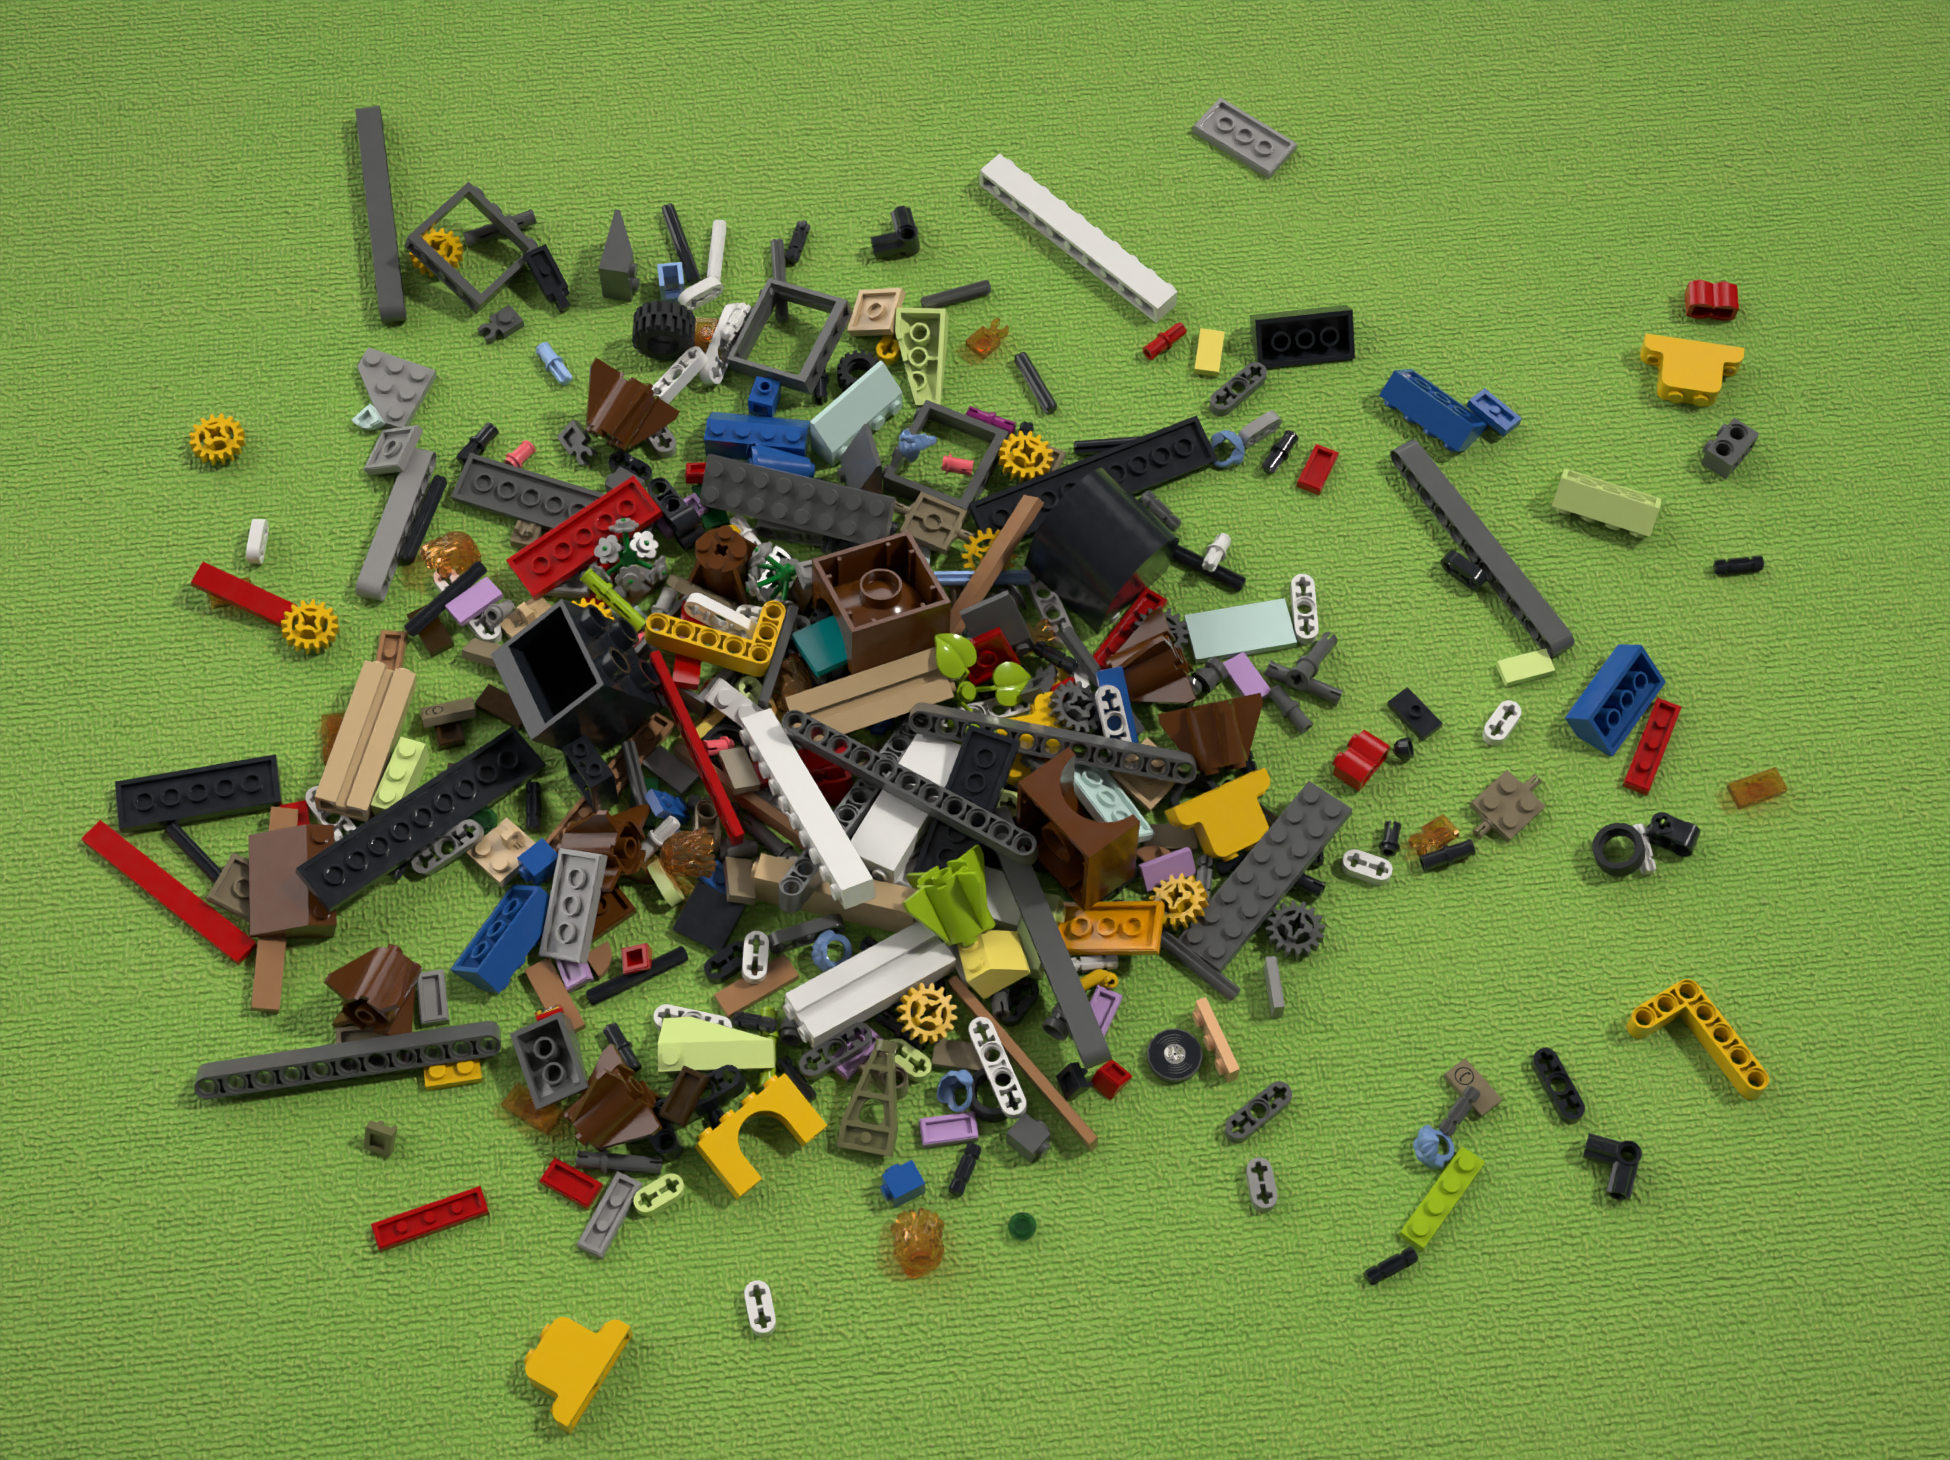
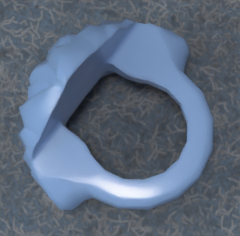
M905 429L899 435L900 441L898 446L901 454L909 463H913L919 457L921 450L936 444L937 440L935 436H928L926 434L911 435L910 431Z
M1223 430L1212 435L1211 446L1213 451L1217 445L1225 440H1228L1236 447L1228 460L1223 462L1217 461L1213 465L1218 468H1226L1232 464L1240 465L1245 455V447L1240 436H1237L1235 432H1230V430Z
M827 930L815 940L811 953L813 963L817 965L818 969L826 972L850 959L852 948L845 936ZM833 940L839 941L844 947V955L837 962L830 961L827 956V945Z
M962 1069L959 1071H949L946 1075L942 1076L937 1090L936 1098L942 1104L947 1103L952 1111H965L970 1106L973 1096L971 1087L973 1083L972 1075L967 1070ZM965 1086L967 1089V1099L962 1106H959L955 1102L954 1090Z
M1425 1125L1419 1129L1418 1137L1413 1143L1417 1159L1432 1170H1441L1444 1167V1163L1453 1157L1455 1151L1451 1138L1440 1130H1434L1430 1125ZM1437 1136L1442 1137L1448 1144L1449 1150L1446 1155L1437 1154L1439 1144Z

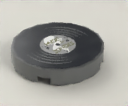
M1178 1028L1166 1029L1157 1033L1150 1041L1147 1050L1149 1068L1162 1081L1169 1083L1187 1081L1199 1071L1202 1061L1201 1046L1197 1039L1187 1031Z

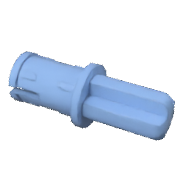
M548 342L538 345L536 354L545 363V369L551 372L560 384L568 385L573 378L564 366L562 357L557 356Z

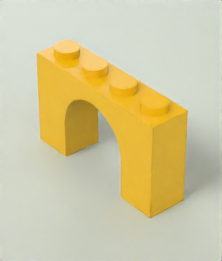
M785 1073L779 1078L776 1074L763 1084L765 1089L758 1095L754 1092L749 1094L741 1101L742 1108L737 1112H734L732 1109L719 1119L721 1124L714 1130L708 1127L697 1136L699 1142L696 1144L695 1149L736 1200L751 1190L762 1179L742 1154L738 1144L739 1129L745 1121L759 1115L774 1117L784 1124L802 1148L828 1126Z

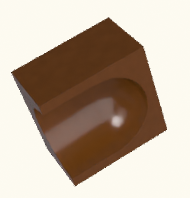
M909 530L812 559V602L816 609L829 605L833 611L844 640L848 669L852 675L936 647L935 635L950 633L951 601Z
M1068 747L1018 782L1016 826L1035 837L1039 851L1037 861L1074 901L1086 911L1134 876L1140 821L1134 814L1114 822H1096L1086 817L1074 790L1076 754ZM1024 846L1028 851L1032 849L1031 846Z

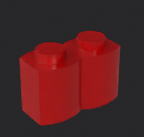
M1700 279L1688 282L1685 290L1686 316L1696 319L1734 320L1739 310L1737 285L1725 281L1713 284Z
M1365 729L1359 735L1355 733L1347 744L1348 749L1344 753L1339 752L1332 763L1335 766L1333 775L1357 791L1362 790L1372 775L1383 764L1389 755L1391 747Z
M835 764L827 766L822 770H808L828 805L838 806L853 787L851 773Z

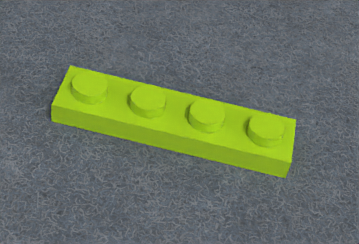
M1461 1146L1400 1231L1399 1236L1423 1252L1483 1168L1485 1161Z

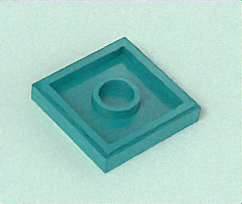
M834 615L791 634L793 643L816 677L848 664L844 640Z

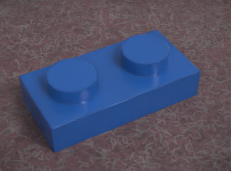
M1485 388L1472 397L1466 406L1503 437L1516 428L1522 420L1520 416Z
M654 789L644 794L656 817L666 819L671 815L681 825L691 820L687 812L688 806L681 797H675Z

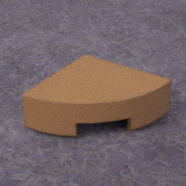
M1148 845L1137 850V856L1143 863L1171 853L1168 849L1157 845Z
M608 941L590 951L587 962L599 980L607 974L612 961V951Z

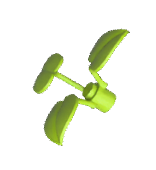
M945 633L934 636L937 667L942 675L955 679L954 683L957 691L953 692L954 697L950 698V700L957 703L959 707L973 712L965 702L972 701L977 692L996 690V701L1000 705L1015 706L1023 701L1020 694L1029 679H1031V676L1019 664L1014 662L999 664L992 675L994 686L975 687L971 682L963 681L969 674L968 667L974 665L977 659L973 644L967 638L957 634ZM949 719L947 727L953 726L954 722ZM950 740V741L955 742V743H957V744H959V745H962V742H960V741Z

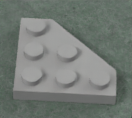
M369 347L357 366L372 405L384 420L385 425L383 427L388 429L409 426L437 377L436 370Z

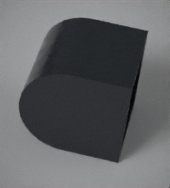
M1098 468L1074 485L1048 513L1032 539L1024 566L1052 592L1057 594L1060 600L1089 627L1099 634L1119 612L1121 614L1140 596L1146 587L1149 588L1167 571L1179 544V538L1103 468Z

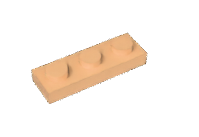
M1204 997L1196 1000L1192 1017L1195 1025L1198 1028L1201 1027L1205 1034L1203 1040L1209 1052L1213 1051L1216 1058L1214 1063L1220 1076L1224 1075L1227 1083L1237 1080L1240 1068L1207 998Z

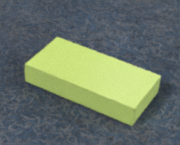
M1546 648L1499 660L1496 664L1505 687L1554 675L1555 668Z

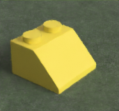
M988 930L977 936L978 940L969 946H963L962 943L957 944L967 983L983 999L1030 974L1021 937L1017 931Z

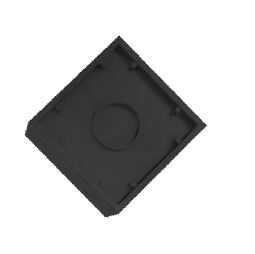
M561 599L490 654L531 741L563 751L562 748L586 734L601 755L663 708L654 689L660 684L658 674L647 661L639 659L633 647L639 642L638 634L633 626L623 617H618L615 620L605 617L592 604L584 608Z

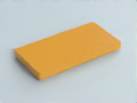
M1163 901L1097 902L1086 911L1076 902H1063V905L1066 907V917L1063 923L1059 922L1058 928L1069 955H1159L1165 908Z

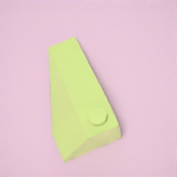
M896 308L895 333L916 406H923L926 400L941 405L949 316L946 309Z
M694 1017L664 1018L658 1040V1072L679 1074L683 1065L698 1072H713L724 1065H733L738 1070L775 1068V1042L769 1038Z

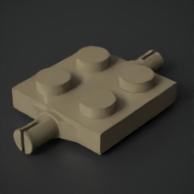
M920 492L917 500L910 507L897 501L895 503L894 512L905 516V521L899 533L909 530L916 543L946 555L951 544L957 538L970 544L971 541L968 536L975 537V534L962 529V524L967 517V510L924 492Z
M1508 770L1500 775L1469 806L1479 815L1482 821L1473 830L1474 836L1477 835L1476 838L1481 839L1491 830L1499 834L1507 843L1510 842L1545 808V805L1532 792L1541 783V779L1538 778L1536 780L1537 775L1533 774L1529 780L1522 783Z

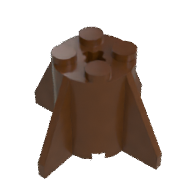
M596 357L590 366L586 415L587 427L585 428L587 433L596 438L598 436L607 440L605 444L616 451H619V449L625 451L675 421L680 411L661 400L659 396H653L655 392L652 390V384L641 383L633 377L629 381L623 379L624 373L615 370Z
M723 525L720 528L706 532L695 543L696 564L687 581L727 599L736 601L740 606L750 605L746 595L747 587L745 582L748 581L749 560L758 545L742 537L728 525ZM681 593L678 600L680 601L685 594Z
M1162 608L1152 611L1115 654L1111 655L1110 658L1106 659L1108 668L1123 667L1130 703L1190 704L1197 700L1189 680L1190 676L1188 675V673L1194 671V668L1185 659L1181 648L1172 644L1176 639L1171 633Z
M1261 693L1157 715L1159 725L1181 752L1191 754L1195 758L1196 771H1199L1200 775L1220 773V767L1225 766V770L1246 767L1245 761H1248L1263 701Z
M638 805L613 816L607 810H598L581 821L569 822L562 842L557 845V854L559 853V848L608 856L603 883L600 888L602 892H612L619 877L645 885H654L655 881L644 864L646 850H642L641 841H645L642 827L651 811L650 805Z
M389 944L387 948H374L329 973L324 984L342 998L340 1006H344L334 1019L332 1026L338 1028L352 1023L362 1030L368 1026L374 1028L372 1033L384 1034L385 1036L412 1032L415 984L419 979L422 967L405 956L400 947Z
M612 1043L603 1050L588 1080L589 1088L583 1091L579 1099L564 1112L565 1118L577 1129L575 1133L577 1139L584 1146L590 1143L601 1153L613 1146L653 1136L662 1129L652 1108L655 1107L654 1104L665 1097L651 1091L643 1080L638 1082L632 1077L636 1072L626 1066L617 1048Z

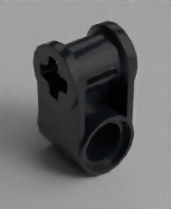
M1665 812L1654 814L1651 823L1646 827V836L1649 837L1651 844L1667 849L1681 857H1690L1693 854L1701 832L1695 824L1685 822Z

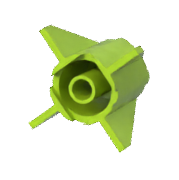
M975 845L960 858L946 862L948 867L940 870L936 866L927 872L908 873L905 875L910 886L913 889H918V891L902 902L906 912L944 940L946 946L962 943L963 946H969L978 940L977 936L992 929L996 925L987 907L984 854L980 845Z

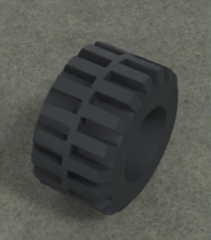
M666 300L652 301V303H645L643 306H639L634 313L633 347L640 354H644L645 357L654 358L655 360L671 361L672 359H679L689 348L694 347L696 318L693 312L684 305Z

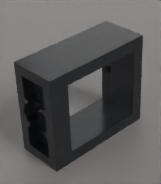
M586 734L564 746L562 749L568 777L591 810L595 813L598 810H608L618 804L619 800L614 774Z

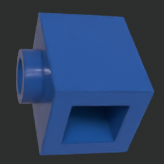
M756 377L748 398L749 414L774 417L782 396L780 381L770 377Z
M541 838L517 857L520 867L518 872L526 882L531 880L535 886H539L555 873L558 854Z
M912 1160L902 1165H892L882 1175L881 1193L887 1202L892 1201L895 1208L925 1193V1182Z

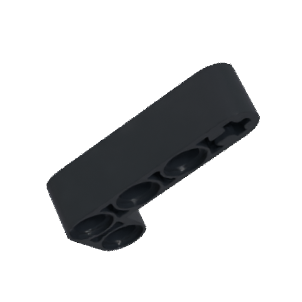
M724 1065L707 1074L710 1080L705 1090H712V1093L706 1099H699L688 1123L744 1092L746 1080L737 1067ZM733 1077L734 1082L730 1084L728 1079ZM719 1084L722 1090L719 1091L716 1085ZM667 1097L654 1104L655 1107L652 1108V1111L656 1117H658V1113ZM662 1119L660 1122L662 1129L655 1135L650 1136L649 1139L654 1149L663 1159L674 1161L681 1157L684 1149L683 1142L677 1132V1129L680 1127ZM674 1140L670 1149L663 1150L665 1142Z

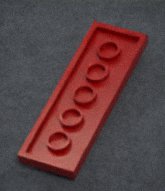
M633 475L506 559V562L536 601L599 559L595 556L594 550L599 545L600 538L614 535L618 539V544L624 542L622 532L615 533V531H609V526L615 525L616 520L630 518L635 523H639V527L635 528L634 531L628 532V536L631 538L636 532H640L661 518L663 513Z

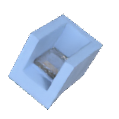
M682 262L657 264L661 301L666 300L679 303L678 297L685 290Z

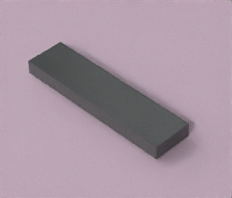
M788 606L759 696L758 706L761 709H768L797 619L799 607Z

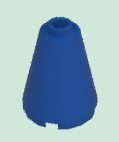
M749 443L747 445L745 457H750L748 458V463L814 478L815 465L807 457L756 443Z

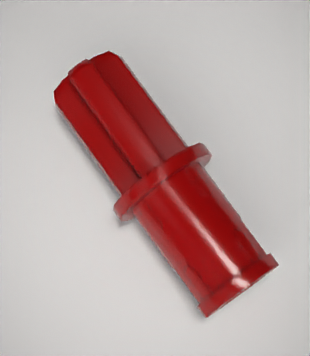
M1181 322L1176 323L1164 333H1158L1152 342L1142 348L1145 357L1153 360L1161 352L1171 349L1172 344L1187 333L1184 324Z

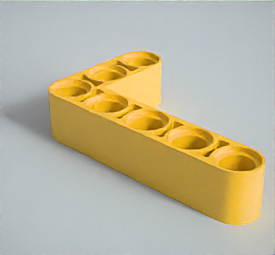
M772 600L765 603L752 640L662 613H653L646 619L644 639L653 647L760 677L768 672L784 622L786 609L778 601Z
M1683 979L1633 1010L1627 1022V1030L1632 1037L1637 1039L1646 1038L1681 1017L1740 1095L1748 1100H1755L1762 1095L1768 1086L1769 1076L1765 1069L1695 981ZM1680 992L1688 994L1691 999L1682 997ZM1658 1006L1666 1007L1669 1012L1661 1011ZM1697 1014L1704 1015L1707 1021L1698 1018ZM1636 1019L1644 1020L1647 1025H1640ZM1714 1036L1721 1037L1724 1043L1718 1042ZM1731 1058H1737L1742 1065L1735 1064ZM1748 1080H1754L1758 1083L1759 1087L1752 1086Z

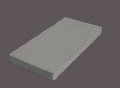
M1221 97L1192 129V132L1268 179L1296 151L1298 145Z
M559 848L539 956L587 964L601 894L600 888L602 887L608 856Z

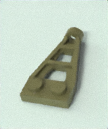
M883 1039L875 1040L874 1050L842 1117L837 1147L893 1157L898 1133L895 1072L897 1042ZM880 1052L888 1053L886 1057L880 1056ZM875 1071H881L886 1074V1090L883 1094L873 1093L868 1090L871 1076ZM868 1099H877L883 1104L884 1119L879 1125L863 1123L859 1118L861 1109Z

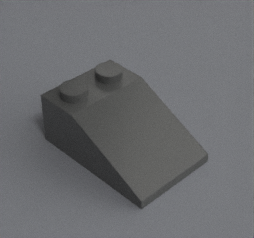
M615 209L599 265L602 295L604 298L632 302L634 292L638 293L640 279L636 278L638 264L634 263L633 251L621 212Z
M867 423L862 426L840 457L841 468H837L839 482L845 483V486L882 494V464L870 425Z
M1008 590L959 611L972 638L1000 627L1016 656L1020 657L1028 654L1035 646L1028 626Z
M558 1012L510 1033L537 1111L589 1088L580 1044L571 1019L565 1014Z

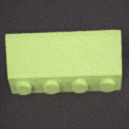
M1564 468L1552 506L1556 507V511L1559 513L1570 515L1572 512L1581 515L1580 518L1587 522L1595 523V520L1604 522L1605 526L1610 529L1620 530V528L1629 530V534L1635 537L1644 538V536H1651L1662 499Z

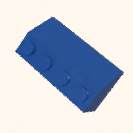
M1413 369L1394 370L1379 394L1385 400L1384 404L1386 406L1403 412V417L1413 424L1418 423L1424 427L1423 431L1432 438L1438 437L1444 442L1443 446L1452 452L1467 450L1489 426L1474 412Z
M712 411L707 418L704 436L706 456L714 454L731 459L748 460L750 457H745L747 445L749 443H756L807 457L810 420Z
M1618 644L1566 715L1565 720L1577 737L1608 756H1614L1666 681L1642 645Z
M512 885L450 970L485 992L500 993V991H503L509 985L510 978L514 972L525 963V957L529 951L541 940L550 896L540 886Z

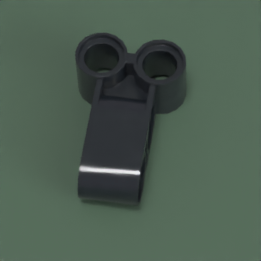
M662 477L652 479L647 485L648 493L663 513L662 518L672 529L675 539L681 548L686 551L695 545L699 537L705 534L701 526V518L692 505L687 506L668 480Z

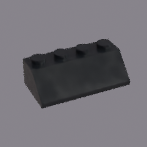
M1347 305L1250 315L1251 341L1256 362L1263 364L1266 368L1355 359L1353 310Z

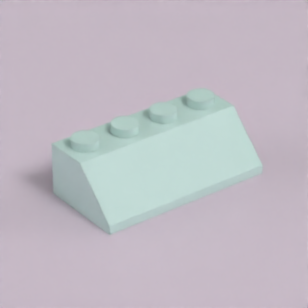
M882 361L875 364L810 421L811 449L832 466L840 461V457L864 424L869 423L871 431H877L891 415H896L902 408V391Z

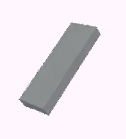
M617 1171L579 1239L577 1248L603 1260L634 1204L636 1192L642 1189L643 1183Z

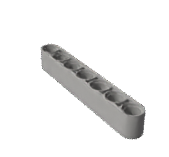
M415 448L405 470L399 472L356 584L357 596L384 601L400 561L401 551L416 519L435 469L436 452Z

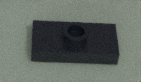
M1408 687L1387 703V706L1422 742L1442 727L1443 723Z

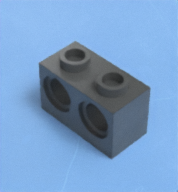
M1735 417L1728 425L1724 423L1716 434L1717 438L1714 441L1710 439L1702 450L1705 455L1701 463L1725 479L1731 475L1754 448L1759 436L1758 432Z

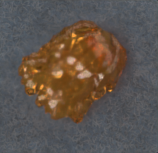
M449 531L443 537L430 540L421 546L419 552L422 559L425 560L426 567L428 569L436 568L437 573L444 578H448L454 566H459L455 572L460 574L476 561L482 563L477 543H475L470 535L460 531Z
M790 653L789 657L782 662L780 674L774 688L782 694L777 692L772 694L776 709L782 713L789 711L785 697L811 689L808 670H806L803 661L800 660L797 653Z
M706 827L691 832L679 830L665 839L660 848V857L666 872L670 875L684 878L703 876L710 879L712 877V873L715 871L714 867L717 866L716 861L713 860L715 858L714 854H710L714 850V846H712L714 837L707 834Z
M919 1208L918 1214H916L914 1209L909 1210V1213L903 1211V1213L900 1212L897 1215L896 1223L890 1226V1231H892L895 1239L894 1256L906 1276L910 1278H919L927 1273L928 1270H935L941 1264L944 1253V1244L941 1239L945 1223L936 1212L925 1211L924 1208Z

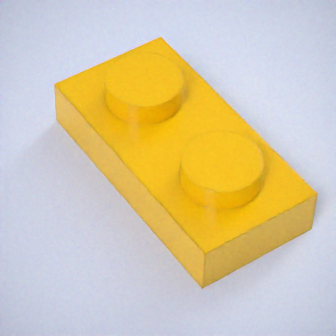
M480 1058L423 1067L427 1091L483 1082Z

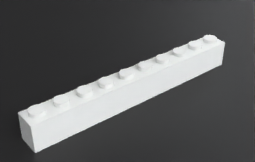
M999 154L980 170L979 185L1155 323L1176 306L1178 291H1176L1172 284L1163 281L1157 276L1155 271L1145 267L1139 262L1137 257L1123 250L1116 241H1112L1105 236L1098 227L1092 226L1081 214L1069 208L1063 200H1059L1052 195L1045 186H1041L1034 181L1030 174L1024 173L1016 167L1013 161Z
M771 708L741 718L743 730H740L739 734L744 746L749 745L752 760L759 762L758 765L762 777L769 779L768 783L772 794L779 796L778 801L784 813L788 812V818L793 830L798 829L803 847L808 846L810 858L814 865H819L820 875L824 883L829 882L834 900H839L843 908L848 909L875 899L872 876Z

